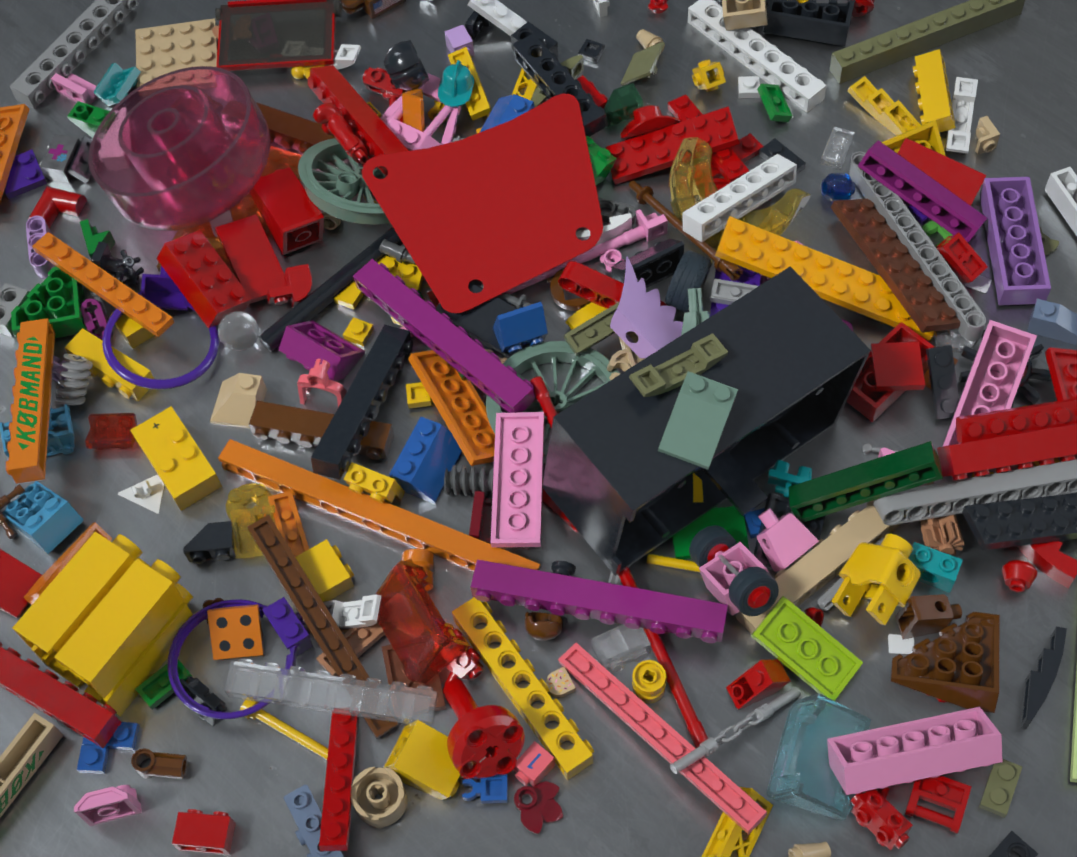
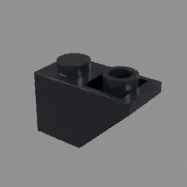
M233 521L208 523L183 548V553L188 561L204 563L206 560L226 561L237 557V529Z

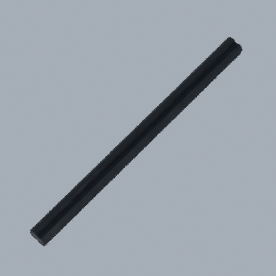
M393 227L390 228L258 337L261 344L269 352L275 350L281 344L286 326L310 321L334 301V297L354 282L353 275L371 259L378 262L385 255L389 256L379 251L384 239L401 246L403 242Z

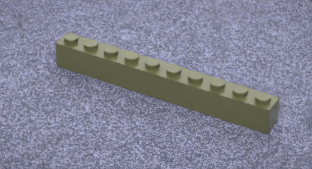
M969 0L833 52L829 70L839 84L845 83L1021 15L1025 0Z

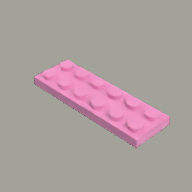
M544 412L496 413L491 547H541Z

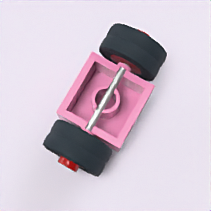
M717 525L708 526L694 536L689 548L690 556L699 566L706 588L720 603L728 604L727 611L732 616L739 611L747 616H758L766 612L775 603L779 593L776 580L768 573L767 568L741 542L737 544L735 539L723 527Z

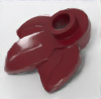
M543 781L534 787L523 786L516 791L514 795L515 806L521 811L522 824L530 832L540 834L543 822L552 823L563 818L561 806L554 800L559 792V786ZM526 796L532 798V802L529 804L523 803L522 800Z

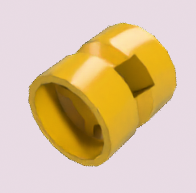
M644 660L638 663L633 670V693L646 704L658 702L665 693L666 673L663 666L657 661Z

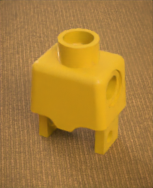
M886 534L880 545L865 542L859 543L839 573V576L844 581L831 602L845 616L851 617L861 598L869 599L871 601L866 611L879 624L886 625L896 606H906L921 575L920 570L909 559L913 551L911 544L894 534Z

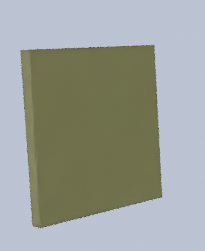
M660 42L634 53L621 81V85H626L643 77L649 79L651 74L656 76L658 68L655 65L665 43Z

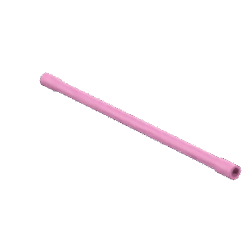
M642 226L626 231L622 235L596 245L587 252L505 293L512 294L550 278L560 269L566 267L570 261L582 264L605 254L610 249H618L646 238V232Z

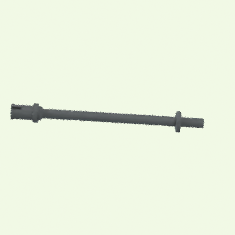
M386 239L382 241L379 249L381 253L396 258V261L400 263L409 261L415 264L404 245L399 246ZM477 280L470 281V283L483 289L482 282ZM505 292L496 296L517 309L532 305L526 301L527 295L524 294L520 298Z

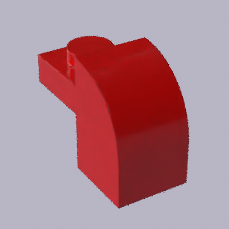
M309 264L286 268L284 275L287 286L268 289V303L282 305L291 300L293 308L309 295L312 286Z

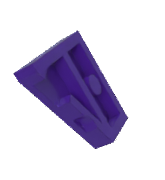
M32 149L14 157L5 189L8 199L47 184Z

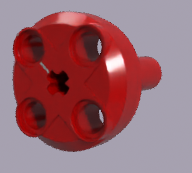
M454 679L446 683L443 688V694L458 718L447 739L449 757L456 770L464 779H481L497 774L504 775L510 773L516 767V759L521 753L525 741L524 730L518 719L502 706L486 705L478 707L462 680Z

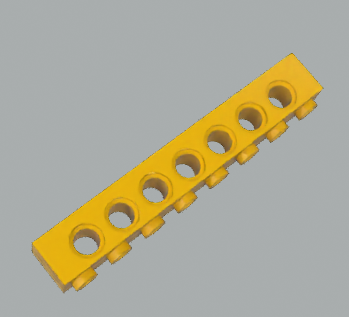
M473 597L452 611L455 624L473 649L480 655L485 666L545 750L555 757V764L567 780L571 779L593 764L592 753H594V749L586 739L582 741L577 734L579 729L571 718L567 720L563 715L564 708L558 699L552 700L547 692L550 690L542 678L538 680L533 674L535 672L533 665L527 658L523 660L519 652L521 650L515 640L511 639L509 641L505 635L507 631L502 622L493 619L491 616L493 612L488 603L481 602ZM479 623L487 624L483 629L475 628ZM493 642L501 643L496 649L489 647ZM512 661L515 663L512 668L503 667L505 662ZM521 681L530 683L526 688L517 687V684ZM535 701H542L544 703L543 707L535 709L531 705ZM550 721H556L559 723V726L555 729H549L546 727V724ZM565 741H570L574 744L570 750H564L560 746Z

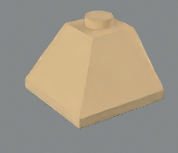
M238 373L222 381L210 422L250 429L249 422L256 402H264L267 392L262 376Z

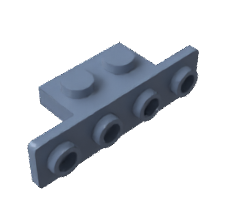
M303 785L285 795L284 800L299 829L295 831V834L301 845L306 844L310 851L306 856L344 857L341 851H320L319 840L322 813L308 785Z

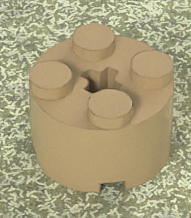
M369 767L359 773L353 781L351 802L362 821L380 829L395 823L401 818L408 805L406 790L396 772L386 767ZM378 794L380 796H383L381 799L375 798V796Z

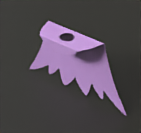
M626 257L623 291L618 308L612 317L610 328L639 358L643 359L680 337L683 322L673 321L676 313L675 307L660 306L658 289H653L646 293L644 279L641 278L637 282L631 262ZM628 331H632L637 334V343H634V341L626 334Z

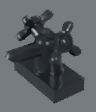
M98 242L91 261L110 275H115L114 277L126 286L129 283L137 286L139 284V275L144 272V269L140 267L135 271L133 266L135 263L140 262V257L133 259L131 256H127L126 250H121L120 253L123 259L115 258L111 255L108 243Z

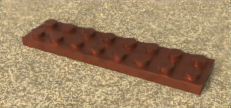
M868 198L833 202L830 208L921 332L958 329L961 322L957 318L955 310L948 306L943 299V294L936 290L931 283L930 277L924 274L920 264L912 258L908 248L900 242L896 232L889 227L885 218L874 207V203Z

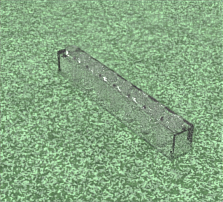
M239 659V662L231 661L225 693L231 698L410 724L419 720L433 728L438 696L437 692L433 691V688L420 685L416 689L407 687V684L402 682H392V685L383 684L382 680L376 678H367L366 681L356 680V676L350 674H341V677L331 676L330 672L316 670L315 673L305 672L304 668L297 666L283 669L280 668V665L266 662L264 666L256 665L254 661L249 659Z

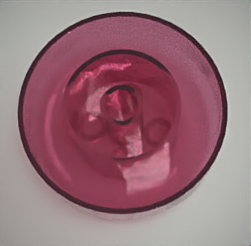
M189 67L154 78L123 98L107 114L96 130L89 149L88 163L95 181L117 211L130 222L140 227L157 231H179L214 220L233 208L253 189L266 167L271 137L263 113L241 78L228 70L218 67Z

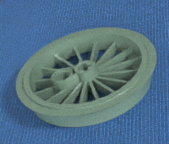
M335 138L319 142L304 152L298 164L299 176L305 186L307 196L319 209L338 219L358 224L390 223L362 177L363 167L358 166L357 162L346 153ZM341 159H349L352 169ZM327 162L333 163L336 167L327 164ZM378 167L373 170V175L376 178L383 179L386 177ZM358 194L357 202L351 201ZM362 194H364L367 203H360Z
M549 341L526 347L503 363L506 367H512L516 371L517 376L522 380L524 378L520 375L531 368L537 377L541 376L549 391L550 399L557 414L609 382V377L612 373H619L616 368L612 371H607L609 360L596 350L589 348L576 356L566 341ZM553 363V392L550 391L537 367L538 365ZM556 363H571V368L560 392L557 385ZM581 366L590 370L566 394L576 367ZM595 375L604 383L574 396ZM486 396L487 417L495 433L496 413L508 412L489 396ZM534 401L523 412H543L540 403ZM544 414V417H545V418H544V425H545L548 421H547V418H546V416H545V414ZM549 423L544 431V445L551 430ZM544 449L543 455L544 465H546L548 450Z

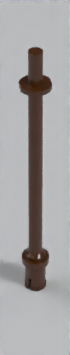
M635 181L629 183V188L637 194V202L641 205L647 203L660 215L664 214L669 223L715 262V269L724 272L732 281H736L741 277L738 274L743 273L740 267L716 257V250L705 241L700 242L684 232L683 222L653 197L654 192L651 187L645 186L642 188Z

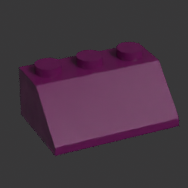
M313 320L286 326L279 347V351L286 354L288 359L298 361L309 371L311 368H314L316 359H321L320 364H322L323 360L328 361L330 368L327 374L329 380L333 381L344 379L365 354V350Z

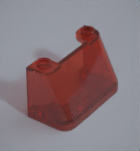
M401 560L391 569L375 594L381 595L377 621L402 662L407 678L413 682L426 684L471 646L465 636L460 638L455 636L452 631L454 629L452 624L445 623L424 588L428 585L425 580L428 575L423 567Z

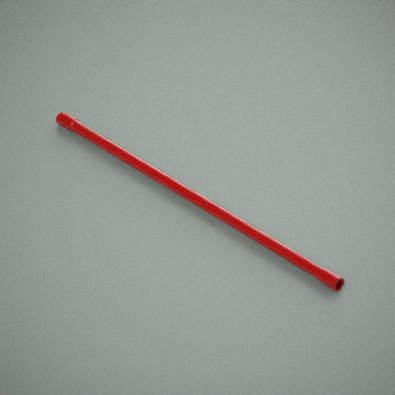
M538 376L529 382L534 387V395L540 403L552 429L553 417L557 415V412L550 399V394L543 378ZM628 567L618 574L623 586L638 588ZM643 628L658 663L665 670L666 681L687 724V730L695 747L698 748L700 743L708 739L706 731L693 709L660 635L650 631V629Z

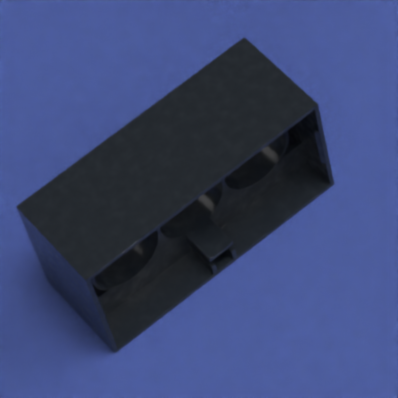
M790 266L555 415L552 422L542 488L616 576L726 499L733 504L742 516L766 501L768 496L754 480L774 467L777 460L783 461L837 423L871 350ZM713 333L726 348L728 354L710 369L700 374V376L736 388L738 391L709 469H705L658 451L682 385L656 396L644 397L630 380L629 376L649 365L656 367L690 350L694 342ZM693 473L702 480L703 502H693Z

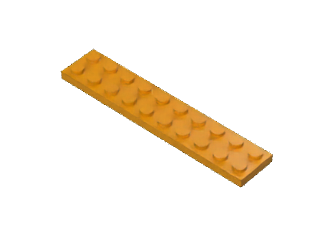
M729 216L715 254L716 257L769 278L776 276L791 266L820 298L892 327H896L902 322L925 340L930 341L933 337L934 331L921 332L881 276Z

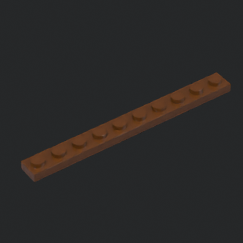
M267 515L248 526L249 533L375 738L378 739L399 726L271 517Z

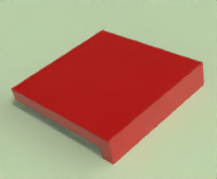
M919 342L871 343L875 391L924 390L925 380Z

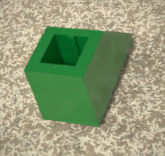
M77 101L67 117L89 136L100 140L115 114L114 112Z

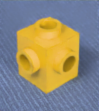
M710 59L699 62L698 67L692 69V79L698 89H705L706 92L718 89V85L726 82L724 70L720 62H711Z

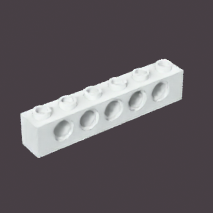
M776 154L683 212V231L700 242L707 240L725 228L729 216L740 219L795 184L797 164Z

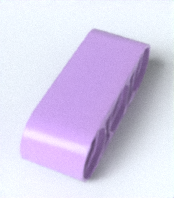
M33 216L26 222L29 261L37 276L46 279L48 277L47 273L55 265L36 253L32 245L47 232L51 233V230L43 217Z

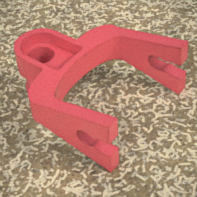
M316 359L314 368L310 369L309 374H302L298 379L297 386L300 404L305 405L307 400L305 393H310L311 388H317L334 394L337 397L339 407L347 391L342 384L329 380L327 371L330 368V363L323 360L322 364H320L321 359Z

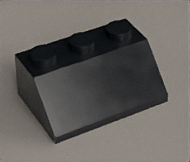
M669 238L630 257L629 260L635 272L637 282L643 278L645 286L648 288L674 275L684 255V243ZM626 260L619 261L611 267L612 278L622 283L625 280Z

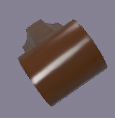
M143 748L133 754L131 764L143 778L155 776L183 779L187 769V756L152 752L149 749ZM151 759L148 767L140 768L144 760Z

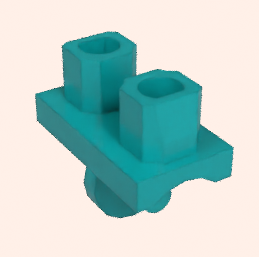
M777 460L774 468L769 471L767 484L776 486V493L784 494V497L789 498L788 487L811 480V468L799 466L797 475L788 473L790 466L788 462Z

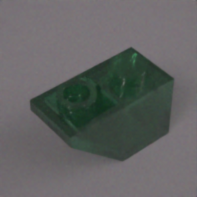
M633 83L613 90L604 107L606 113L605 128L634 119L633 111L643 107V100Z

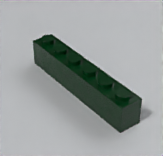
M929 441L789 486L790 508L795 517L802 523L943 479L939 456L932 442Z

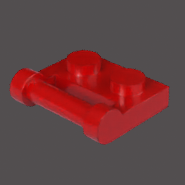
M941 775L934 778L929 777L915 780L904 814L910 817L915 815L948 827L949 831L958 834L972 786ZM920 798L955 811L953 818L917 805L918 799Z

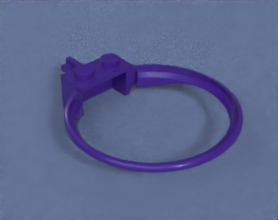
M162 266L160 275L142 274L141 291L138 294L160 309L186 311L188 307L193 309ZM116 308L109 318L103 333V352L110 367L124 380L149 389H172L195 381L211 367L219 347V337L215 325L208 328L211 337L210 348L199 366L189 373L176 378L149 379L127 370L118 362L113 354L111 333L115 323L124 313Z
M285 597L269 606L242 599L225 600L211 604L192 615L181 626L172 641L167 662L171 686L178 698L188 708L203 716L214 719H235L253 714L269 705L284 691L293 677L297 656L313 647L310 636L304 628L306 624L299 612L294 613ZM259 604L260 618H263L265 614L287 650L290 649V654L286 656L285 669L279 683L265 699L239 711H214L197 703L186 693L178 675V657L186 637L199 623L208 618V609Z

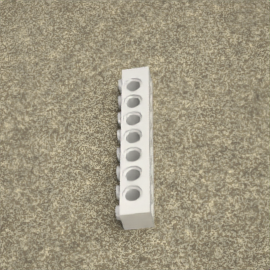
M698 0L688 8V23L765 82L779 85L782 94L803 111L808 113L824 100L826 92L824 82L793 61L790 56L781 52L775 45L765 40L759 33H756L751 28L726 31L723 9L715 0Z

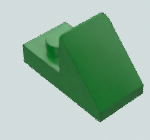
M88 219L80 221L90 258H92L98 242L108 243L111 251L115 245V240L109 230L99 233L96 226L92 227Z

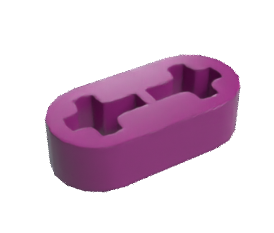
M87 299L81 305V313L87 330L102 340L104 331H102L101 336L95 333L94 330L98 329L96 321H98L99 326L106 327L108 318L105 309L99 300ZM90 303L98 308L94 310L96 318H94L93 313L87 312V309L90 308Z

